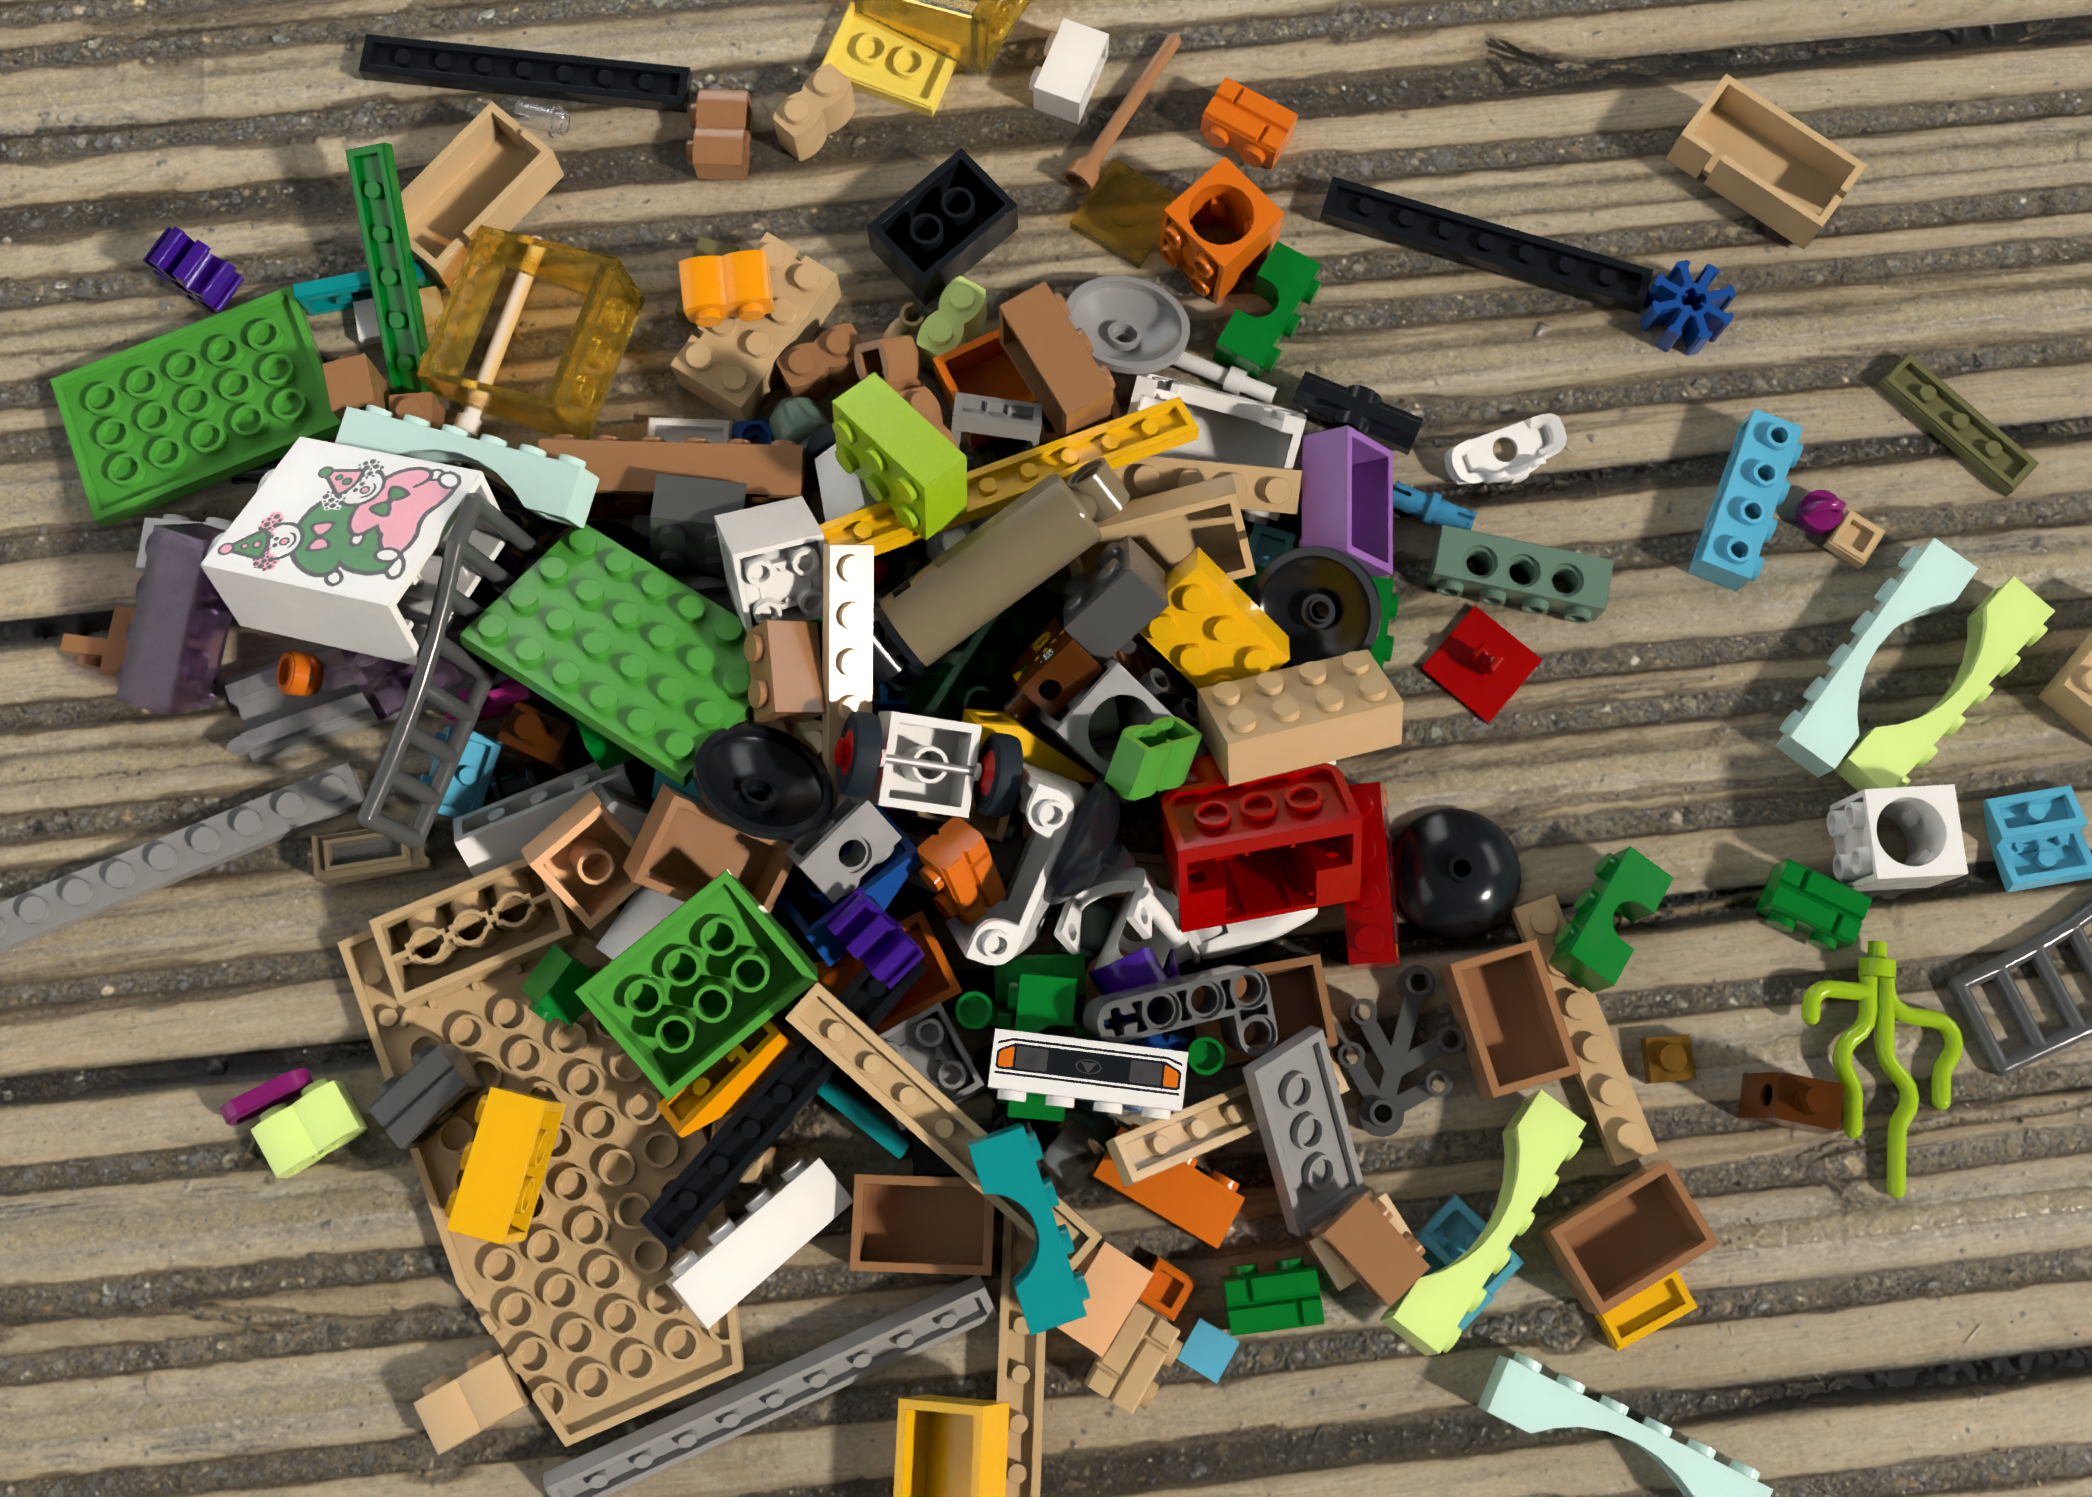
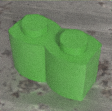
M1162 717L1154 720L1151 725L1129 726L1121 733L1104 781L1112 786L1120 797L1132 801L1149 797L1156 791L1165 792L1169 789L1178 788L1185 782L1203 734L1179 717Z

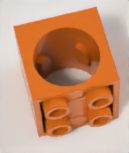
M1224 157L1164 209L1159 242L1160 254L1170 267L1175 269L1178 267L1189 278L1190 285L1199 295L1203 297L1207 295L1217 304L1266 260L1279 239L1285 213L1228 158ZM1207 224H1219L1232 229L1241 239L1226 245L1213 244L1202 239L1194 230Z

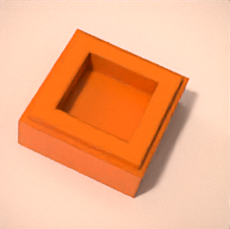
M1156 1256L1149 1268V1271L1154 1274L1138 1300L1174 1322L1197 1281Z

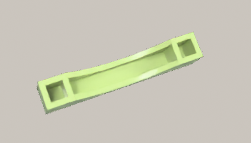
M2015 576L1995 587L1967 617V641L1963 661L1954 682L1940 701L1917 719L1898 725L1875 727L1862 734L1853 743L1835 771L1858 792L1863 789L1907 787L1911 780L1906 775L1915 765L1921 768L1935 756L1939 749L1934 744L1942 735L1947 738L1956 732L1966 721V718L1961 714L1970 705L1973 707L1978 706L1991 694L1994 688L1989 685L1990 682L1997 675L2000 677L2005 676L2021 660L2017 655L2019 650L2024 645L2027 647L2032 646L2047 632L2048 628L2044 623L2055 610Z
M1542 1089L1526 1096L1502 1132L1505 1155L1503 1182L1496 1207L1485 1229L1469 1249L1449 1265L1427 1276L1420 1277L1391 1307L1387 1308L1380 1321L1425 1356L1440 1354L1441 1351L1447 1353L1461 1335L1462 1329L1458 1325L1466 1312H1474L1485 1298L1487 1290L1483 1288V1285L1490 1274L1496 1275L1508 1262L1511 1251L1507 1248L1515 1235H1523L1532 1224L1536 1214L1531 1210L1539 1197L1542 1199L1546 1198L1558 1183L1559 1176L1555 1172L1562 1161L1568 1162L1581 1147L1583 1140L1578 1136L1587 1123Z

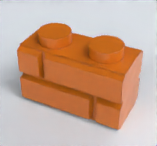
M1225 77L1202 115L1200 133L1214 147H1228L1240 153L1241 158L1247 164L1253 167L1263 165L1271 170L1291 139L1299 114Z
M952 817L938 829V835L932 834L917 847V853L924 865L919 874L924 882L937 893L932 901L944 917L949 920L955 917L964 925L972 926L987 913L985 910L987 907L993 908L1006 896V889L983 835L960 817Z

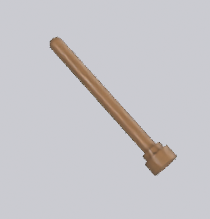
M1170 33L1166 36L1087 154L1081 155L1070 162L1063 173V178L1072 189L1082 194H1089L1099 180V164L1179 48L1181 39L1178 34Z

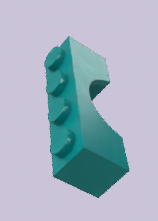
M1017 1123L966 1141L983 1193L1002 1195L1017 1201L1030 1213L1035 1228L1033 1253L1024 1269L1012 1279L1031 1336L1087 1316L1083 1301L1091 1299L1082 1271L1072 1272L1067 1254L1075 1252L1066 1224L1059 1226L1056 1224L1051 1208L1058 1206L1059 1201L1051 1178L1041 1179L1036 1161L1044 1159L1035 1131L1026 1133L1024 1126L1021 1123Z

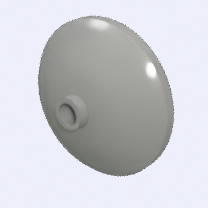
M1121 275L1095 278L1076 288L1066 302L1070 310L1068 318L1076 330L1079 328L1084 330L1092 344L1093 352H1091L1094 360L1098 366L1104 364L1109 371L1130 375L1156 372L1176 362L1187 347L1190 336V322L1183 306L1168 291L1144 279Z

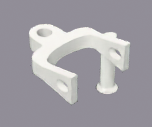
M1123 845L1112 870L1103 867L1097 878L1086 890L1065 902L1053 935L1071 955L1080 954L1081 918L1084 907L1104 896L1120 892L1127 893V891H1134L1125 918L1143 939L1152 938L1153 922L1166 937L1168 948L1177 949L1188 941L1190 931L1181 933L1179 924L1153 894L1154 880L1145 869L1135 867V859Z

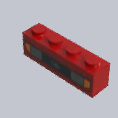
M1381 782L1348 785L1363 817L1360 900L1344 903L1348 962L1356 970L1401 967L1387 790Z

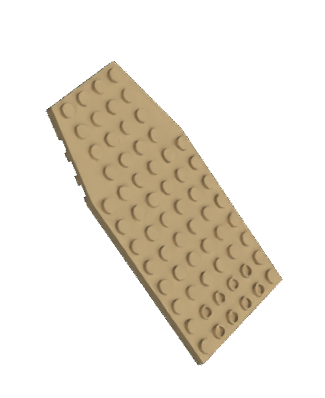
M523 857L368 920L371 929L337 942L385 1081L398 1074L403 1076L414 1066L411 1062L412 1057L423 1047L434 1043L435 1045L454 1044L469 1060V1064L476 1069L486 1082V1087L419 1148H412L410 1152L458 1288L466 1300L469 1299L481 1316V1322L489 1334L495 1337L508 1356L506 1358L515 1373L520 1374L532 1392L531 1397L564 1446L567 1447L745 1369L738 1304L709 1329H706L697 1323L665 1283L674 1275L670 1268L676 1261L691 1250L697 1255L711 1243L707 1236L717 1226L727 1220L725 1198L681 1248L673 1253L639 1221L709 1142L705 1128L702 1127L683 1138L675 1132L656 1107L664 1098L663 1094L589 1009L580 1015L571 1027L557 1017L549 1023L528 1008L533 1000L520 989L554 944L587 965L595 973L610 963L612 959L598 950L596 946L620 914V905L590 930ZM490 1087L517 1090L567 1104L526 1240L504 1245L446 1230L449 1222V1217L445 1216L446 1204L453 1189H459L464 1170L460 1169L461 1156L466 1144L469 1141H474L479 1123L475 1122L476 1108L481 1097L484 1094L488 1095Z

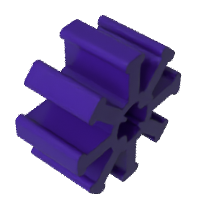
M168 226L142 260L143 263L154 269L153 273L160 279L174 284L179 288L178 292L189 300L193 297L206 310L212 313L214 311L221 313L244 282V277L234 272L236 268L232 264L211 254L209 246L200 240L194 242L184 231L177 227L172 229Z
M858 887L825 919L829 924L827 927L847 945L845 948L854 958H859L863 961L870 973L880 982L883 981L890 989L925 956L921 951L922 948L902 930L903 927L894 917H890L871 895L868 896L861 887Z

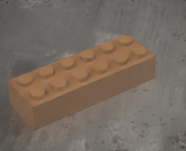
M557 434L553 436V439H538V448L547 452L546 457L558 460L560 454H566L579 458L586 462V470L600 478L587 517L588 519L633 520L636 515H651L656 473L747 483L745 509L803 496L809 509L811 507L812 474L803 445H797L789 440H775L771 442V445L753 444V442L746 439H730L727 443H710L706 439L696 437L686 438L684 442H666V440L654 436L642 437L640 441H623L621 438L611 435L598 436L596 440H579V438L568 434Z

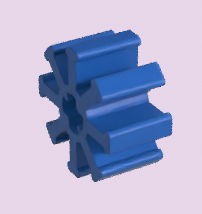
M1684 260L1677 262L1666 278L1664 274H1659L1647 292L1644 303H1650L1651 305L1640 319L1643 331H1648L1650 327L1667 325V330L1656 343V347L1664 352H1668L1682 334L1687 348L1685 354L1689 356L1698 354L1709 339L1711 342H1715L1729 325L1734 315L1731 312L1727 314L1724 311L1736 297L1732 285H1728L1725 289L1708 291V286L1719 273V269L1711 264H1707L1693 282L1688 268L1690 262Z

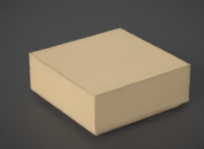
M1847 509L1843 513L1840 523L1833 528L1822 547L1857 569H1860L1866 564L1886 531L1851 509Z

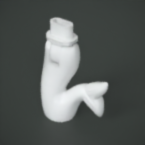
M1318 908L1190 931L1188 941L1183 946L1174 949L1178 964L1189 960L1197 964L1200 962V956L1202 960H1209L1257 947L1318 917Z

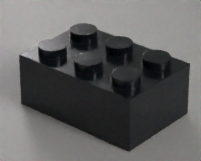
M961 148L867 225L870 248L926 306L941 294L953 279L966 273L1018 229V205Z

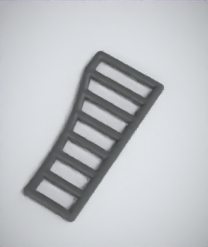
M470 493L466 496L447 538L432 609L413 677L378 769L357 815V821L361 826L412 849L421 848L427 839L499 671L498 668L484 659L483 661L445 636L451 608L470 622H473L485 611L484 608L456 589L462 561L503 592L517 581L515 577L468 542L476 521L479 517L528 556L519 578L547 552L545 547L478 493ZM439 655L475 677L465 702L431 682ZM425 700L457 718L448 743L441 741L416 726ZM408 744L440 760L429 785L398 770ZM391 787L422 802L411 828L380 813Z
M2092 899L2065 919L2033 938L1949 979L1948 989L1989 1067L1996 1076H2007L2092 1036V1016L2083 1019L2047 950L2067 939L2092 984V944L2083 929L2092 922ZM2029 960L2033 964L2066 1028L2046 1037L2043 1036L2009 972ZM1989 980H1993L2027 1044L2007 1055L2001 1049L1970 990Z

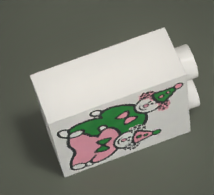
M300 436L277 467L269 470L261 478L257 492L227 531L214 538L200 566L240 626L416 666L432 609L446 541L466 496L470 493H478L499 511L501 510L482 471ZM478 517L468 542L494 561L507 540ZM462 561L456 589L469 598L483 576ZM452 608L446 631L459 614Z

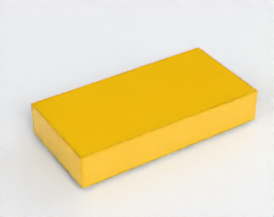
M1676 1270L1602 1316L1595 1315L1613 1350L1619 1351L1698 1307Z

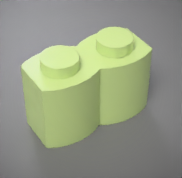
M962 276L956 277L946 286L939 300V310L926 318L917 335V347L921 366L934 372L933 358L974 340L980 334L987 318L986 289Z
M326 1078L319 1079L300 1091L303 1097L287 1107L285 1103H281L269 1108L259 1116L261 1122L253 1127L251 1132L276 1178H289L301 1172L328 1153L342 1147L369 1129L343 1082L336 1080L328 1082Z

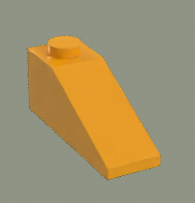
M770 1018L670 1100L664 1097L656 1107L675 1132L683 1138L738 1109L794 1047L796 1042L785 1029Z

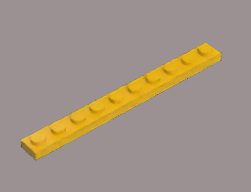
M1179 396L968 471L967 511L937 533L1001 511L1052 473L1060 475L1067 484L1072 474L1081 466L1101 457L1105 458L1112 470L1197 440L1199 427ZM881 502L819 525L824 534L825 544L874 545V556L924 539L914 529H906L896 517L895 511L886 502Z

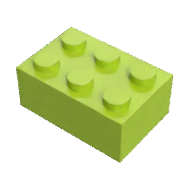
M875 372L832 401L834 418L832 428L835 433L837 449L835 457L838 463L847 473L852 474L854 472L865 483L868 492L874 499L879 502H886L895 511L896 517L906 529H914L925 540H928L967 511V456Z

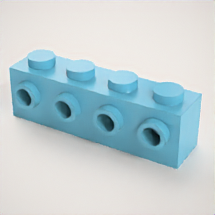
M1754 409L1740 424L1688 571L1689 574L1733 591H1738L1749 580L1755 581L1764 564V557L1759 556L1763 543L1770 541L1777 526L1778 520L1772 518L1776 505L1780 506L1783 503L1790 488V481L1785 480L1789 468H1793L1797 464L1803 451V444L1798 443L1803 430L1802 426Z

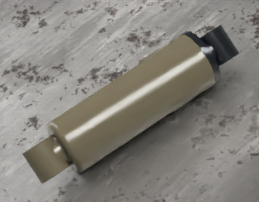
M1096 458L1081 466L1072 474L1067 484L1057 473L1048 475L873 604V612L879 620L873 622V683L876 685L888 681L898 674L908 661L917 671L921 672L1101 539V532L1095 522L1104 521L1115 515L1130 499V494L1105 458Z

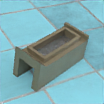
M414 820L402 824L411 828ZM432 827L430 829L428 836H433ZM370 829L322 836L312 835V849H309L307 852V865L310 874L314 876V880L328 886L436 870L435 861L425 856L424 845L419 849H412Z

